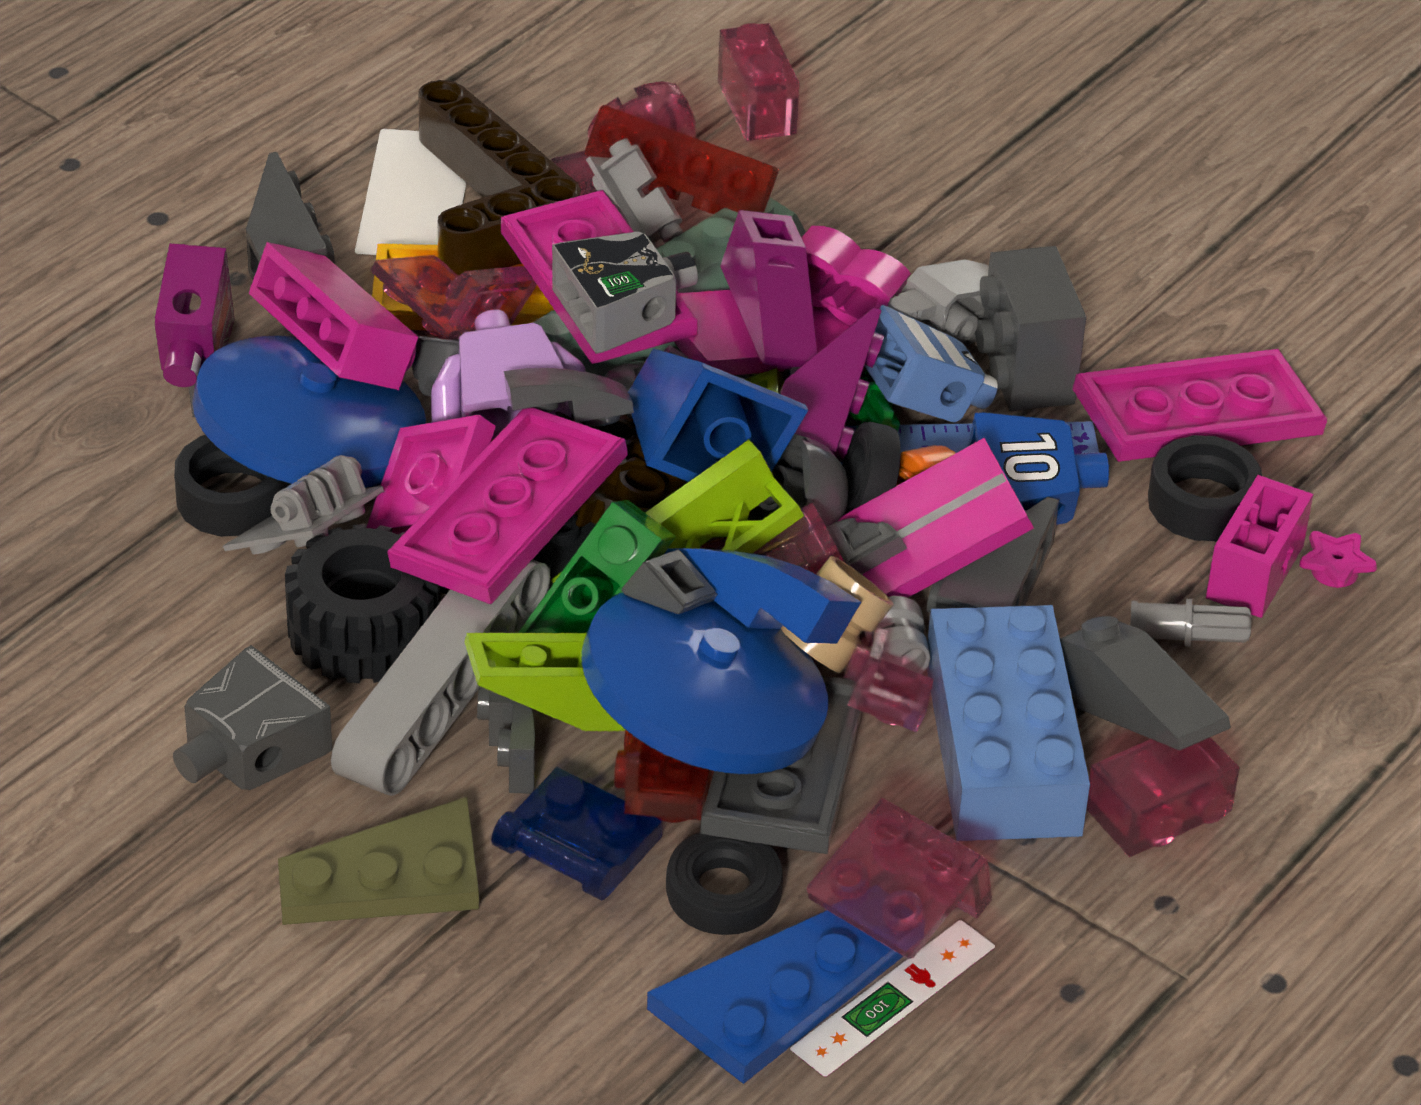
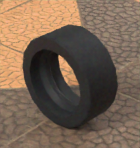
M202 435L184 446L175 460L176 503L183 519L201 532L220 537L239 536L272 516L270 508L275 494L287 487V482L258 473L232 459L210 441L206 435ZM225 473H243L262 480L261 483L253 488L232 493H220L205 489L200 485L211 477Z
M1198 435L1176 439L1161 448L1152 463L1148 489L1149 509L1159 524L1176 535L1196 541L1216 542L1257 475L1262 476L1261 467L1250 452L1235 442L1216 436ZM1191 478L1209 479L1224 484L1233 490L1235 494L1221 498L1199 497L1185 492L1175 483Z

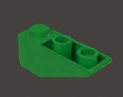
M629 500L612 502L518 633H587L600 607L612 597L622 593L621 589L643 562L664 555L676 536Z

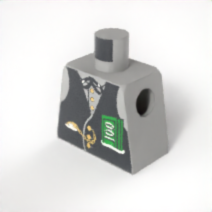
M638 231L560 242L552 245V290L595 354L608 351L670 325L675 319L676 290L696 285L698 280L696 264L689 252H682L662 258L646 234Z

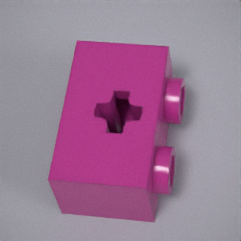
M1257 475L1214 546L1206 599L1226 606L1247 607L1250 609L1251 615L1262 618L1304 547L1313 494Z

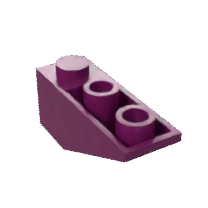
M739 210L720 265L762 364H769L779 369L802 367L817 354L806 246L792 216Z
M874 307L789 376L779 393L805 404L808 408V412L795 434L816 440L828 447L840 462H843L854 433V429L844 426L848 413L851 412L858 415L869 386L868 381L860 379L863 366L866 365L873 368L884 339V335L875 332L881 310Z

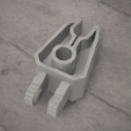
M964 259L918 267L908 278L902 292L898 296L894 295V298H890L888 307L958 339L967 347L976 342L975 331L978 326V320H983L984 308L980 297V279L982 276H988L989 265Z

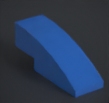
M667 548L664 553L667 554L680 550L716 591L717 597L714 601L747 628L781 629L784 626L805 643L837 644L861 604V601L831 581L800 566L768 556L730 550Z

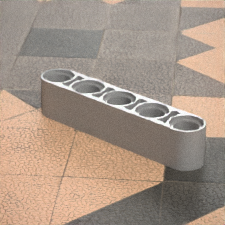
M532 559L492 604L449 590L340 732L331 755V766L334 773L386 795L394 796L400 793L479 689L464 643L466 633H518L548 592L550 584V570L548 566Z

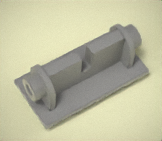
M627 138L622 139L609 148L613 157L589 156L586 159L594 173L592 178L594 187L597 191L604 190L634 232L638 231L646 234L655 248L662 246L683 233L679 225L682 222V218L663 187L655 188L646 196L643 193L642 189L657 177L638 145H631Z

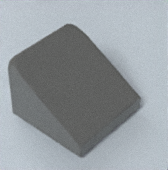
M675 550L643 562L621 589L629 597L676 614H681L712 602L717 597L713 587L680 550Z

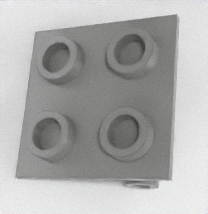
M336 456L321 467L311 471L308 475L303 476L297 482L277 492L270 508L272 516L223 545L224 551L250 547L252 554H261L276 549L289 540H294L296 547H304L306 542L316 535L320 537L328 536V527L332 524L345 523L363 515L366 512L363 505L383 493V486L365 489L361 479L362 469L360 463L353 457Z

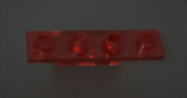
M606 105L600 107L585 148V155L587 157L611 158L613 156L609 148L616 142L627 138L631 145H638L641 152L657 177L650 183L649 191H653L657 187H663L668 197L679 201L681 192L694 196L691 207L710 214H715L724 208L735 212L739 210L765 212L779 170L777 167Z

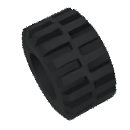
M366 524L353 525V529L348 530L338 527L328 530V536L326 537L316 535L306 542L307 549H297L291 557L292 565L287 566L285 572L288 638H290L291 648L295 655H302V663L309 669L321 668L322 676L333 680L338 676L346 677L347 683H360L361 679H372L373 683L379 682L439 605L440 585L391 568L387 551L405 532L395 534L392 533L391 527L381 525L377 529L367 528Z

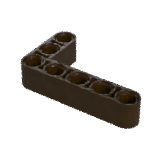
M436 80L422 85L418 93L420 142L483 197L449 208L438 216V270L442 275L450 279L471 280L521 264L522 262L501 233V217L581 196L580 185L462 85L449 80Z

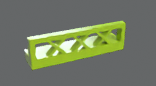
M750 440L744 442L646 512L648 516L676 536L669 548L700 549L701 545L713 537H727L725 547L721 550L751 554L804 517L799 505L775 480L761 452ZM770 496L780 506V508L763 520L747 521L749 512ZM561 573L552 578L551 581L554 583Z

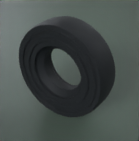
M864 422L854 432L842 464L845 468L849 488L846 514L896 487L900 467V438L896 429L874 422Z
M699 832L688 837L675 848L667 866L666 892L673 911L685 923L703 932L733 935L751 931L772 917L777 910L782 896L783 870L781 862L773 848L763 843L700 834ZM730 868L744 873L750 883L742 892L724 895L704 889L699 879L703 873L711 869Z

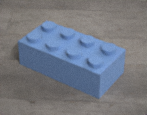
M1053 605L931 609L927 641L931 659L927 667L956 841L1082 837L1090 781Z

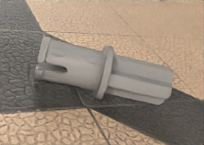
M1186 599V604L1138 603L1137 601H1131L1130 626L1144 630L1152 639L1185 640L1184 646H1191V641L1245 643L1249 641L1251 636L1252 615L1247 607L1192 605V599Z

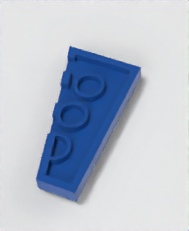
M875 888L648 991L647 1010L744 1084L924 940L926 923L880 889Z

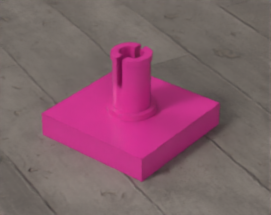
M474 415L400 428L389 459V465L386 468L381 483L384 492L376 497L367 528L377 529L381 525L391 527L392 533L395 534L406 532L491 443L496 426L481 415Z

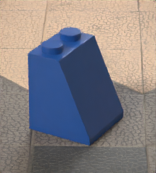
M654 348L628 391L634 413L631 414L646 465L687 482L694 479L747 440H750L761 452L772 472L808 412L805 404L705 363Z

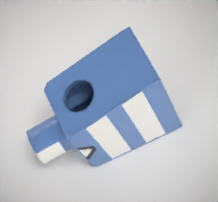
M881 306V314L875 332L884 335V339L873 368L866 365L864 367L888 402L953 423L963 418L970 405L980 409H986L990 406L997 393V380L983 372L962 342L890 307Z

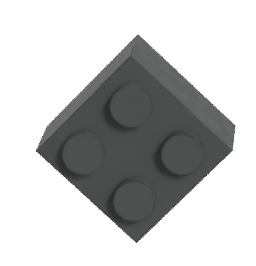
M1048 246L990 252L988 276H982L980 279V297L984 308L983 320H978L975 338L978 351L981 354L987 353L990 361V376L997 380V390L1001 389L1009 411L1075 404L1076 394L1073 391L1076 374H1079L1086 315L1057 247Z

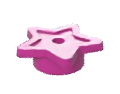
M1313 531L1309 537L1312 551L1303 556L1299 563L1301 568L1311 570L1315 579L1320 583L1336 588L1353 584L1357 580L1359 573H1369L1377 570L1376 561L1360 551L1361 535L1358 533L1335 538L1319 531Z

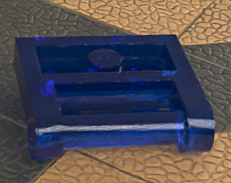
M556 767L514 812L508 811L500 817L494 827L491 842L493 846L509 854L519 851L582 883V890L585 893L602 901L617 888L662 838L663 819ZM536 830L539 831V832H541V833H543V834H545V835H547V836H549V837H551V838H553V839H555V840H557V841H559V842H561L562 844H560V843H558V842H556V841H554V840H552V839H550V838H548V837H546V836H544V835H542V834L536 832Z

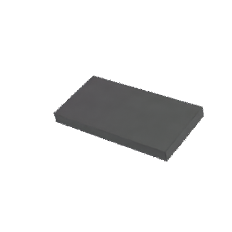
M822 676L828 694L827 716L811 749L794 764L783 769L759 774H733L714 771L701 816L700 834L828 854L865 703L867 683Z

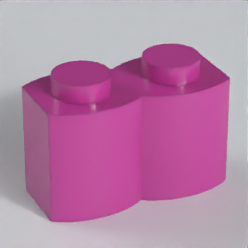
M811 226L801 237L806 246L812 306L827 307L836 318L848 326L854 324L873 307L880 309L882 305L888 307L890 298H894V295L898 296L902 292L911 275L910 271L894 257L876 250H861L850 237L833 228Z

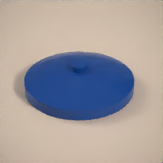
M295 336L247 338L227 344L216 350L203 362L199 369L192 401L197 423L210 441L221 451L258 473L291 484L329 462L334 457L343 455L353 457L360 463L362 469L361 479L365 488L381 485L400 428L426 424L425 412L420 400L403 380L399 390L340 378Z
M622 592L609 599L600 607L592 620L583 642L581 656L583 672L593 695L606 712L625 730L648 746L676 760L696 767L733 774H759L783 769L794 764L808 753L815 743L827 716L828 694L820 671L811 657L789 639L781 629L747 628L714 600L684 613L676 614L629 597Z

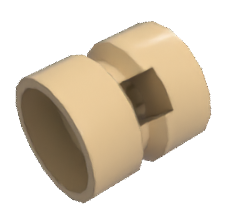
M830 556L816 575L831 581L861 601L860 606L838 643H805L786 627L782 626L781 630L797 646L818 662L835 672L842 673L862 647L859 638L862 631L873 632L894 606V603L882 590L842 560Z

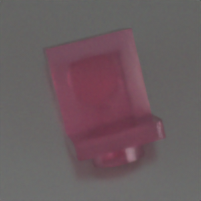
M876 627L868 646L857 643L848 662L844 678L854 681L848 706L871 714L885 724L899 725L917 732L926 715L934 679L883 660L882 655L888 631Z

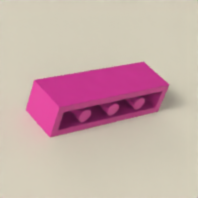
M270 242L266 243L249 294L338 377L399 390L405 372L410 369L414 362L416 354L415 345L418 336L325 255Z

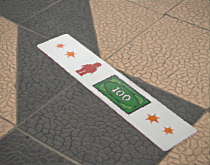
M957 921L794 1044L790 1050L822 1076L827 1077L992 951L995 945L964 921Z

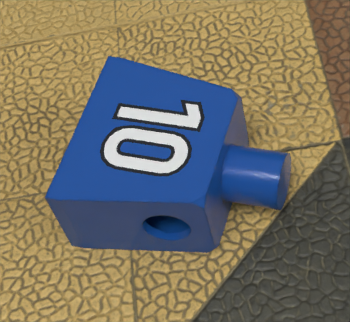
M984 412L974 414L968 446L985 438L1025 511L1047 497L1059 500L1056 525L1068 523L1074 518L1080 489L1107 488L1109 482L1107 454L1105 452L1074 454L1070 425L1065 421Z

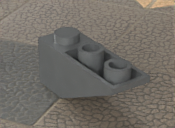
M269 153L246 227L248 271L252 280L267 242L325 255L335 264L330 238L327 234L320 236L315 210L310 202L303 203L301 188L295 171L287 172L278 153Z

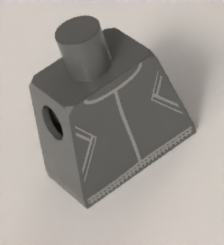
M250 645L188 698L184 706L187 743L173 752V760L180 774L191 783H196L214 770H218L240 789L252 790L332 751L330 706Z

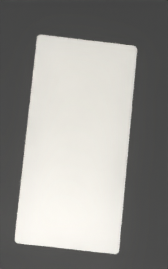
M380 130L355 248L356 254L376 255L377 244L438 245V216L449 208L463 204L466 182L422 145L419 140V131Z

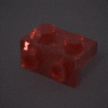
M625 730L624 750H618L616 756L614 786L615 788L625 789L624 814L655 816L659 820L670 823L683 822L688 819L701 821L714 771L696 767L667 756Z

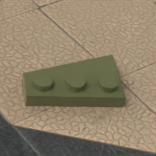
M467 797L278 858L282 925L479 909V889Z

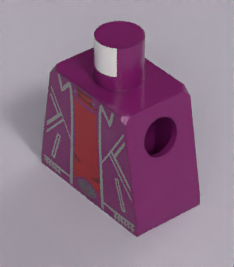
M169 243L155 314L157 345L164 379L177 387H190L196 383L199 369L203 362L216 350L228 344L235 317L226 248ZM193 293L201 299V305L197 310H191L189 307Z

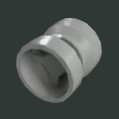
M890 596L889 598L894 603V606L873 632L864 631L869 643L867 651L872 672L878 678L888 682H903L921 675L929 666L931 657L927 638L924 635L925 624L921 607L914 600L907 597Z

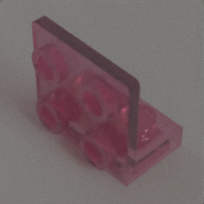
M434 255L376 260L370 269L384 283L383 290L388 296L413 309L423 318L422 325L432 335L448 340L459 339L465 332L476 331L475 319L481 313L488 310L504 311L508 316L511 326L537 286L524 266L465 271L458 276Z
M884 798L878 801L807 886L808 898L908 959L914 958L953 909L958 907L977 919L992 901L988 859Z

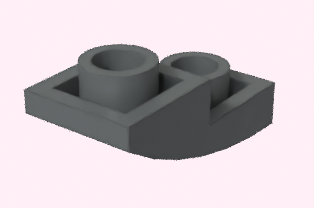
M525 368L503 371L506 392L513 411L533 407L550 412L558 408V403L568 401L574 421L577 423L585 422L588 426L610 425L619 421L620 415L634 413L633 403L625 385L603 376L558 368Z
M479 686L477 719L489 720V746H498L497 766L509 767V793L534 794L535 729L532 709Z

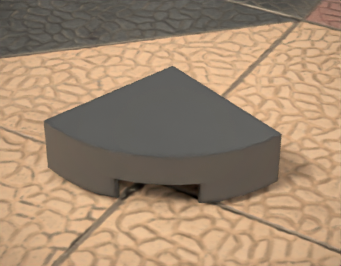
M849 518L826 527L844 562L861 574L907 549L898 532L891 525L882 521L878 522V524L871 522L858 523L855 518Z

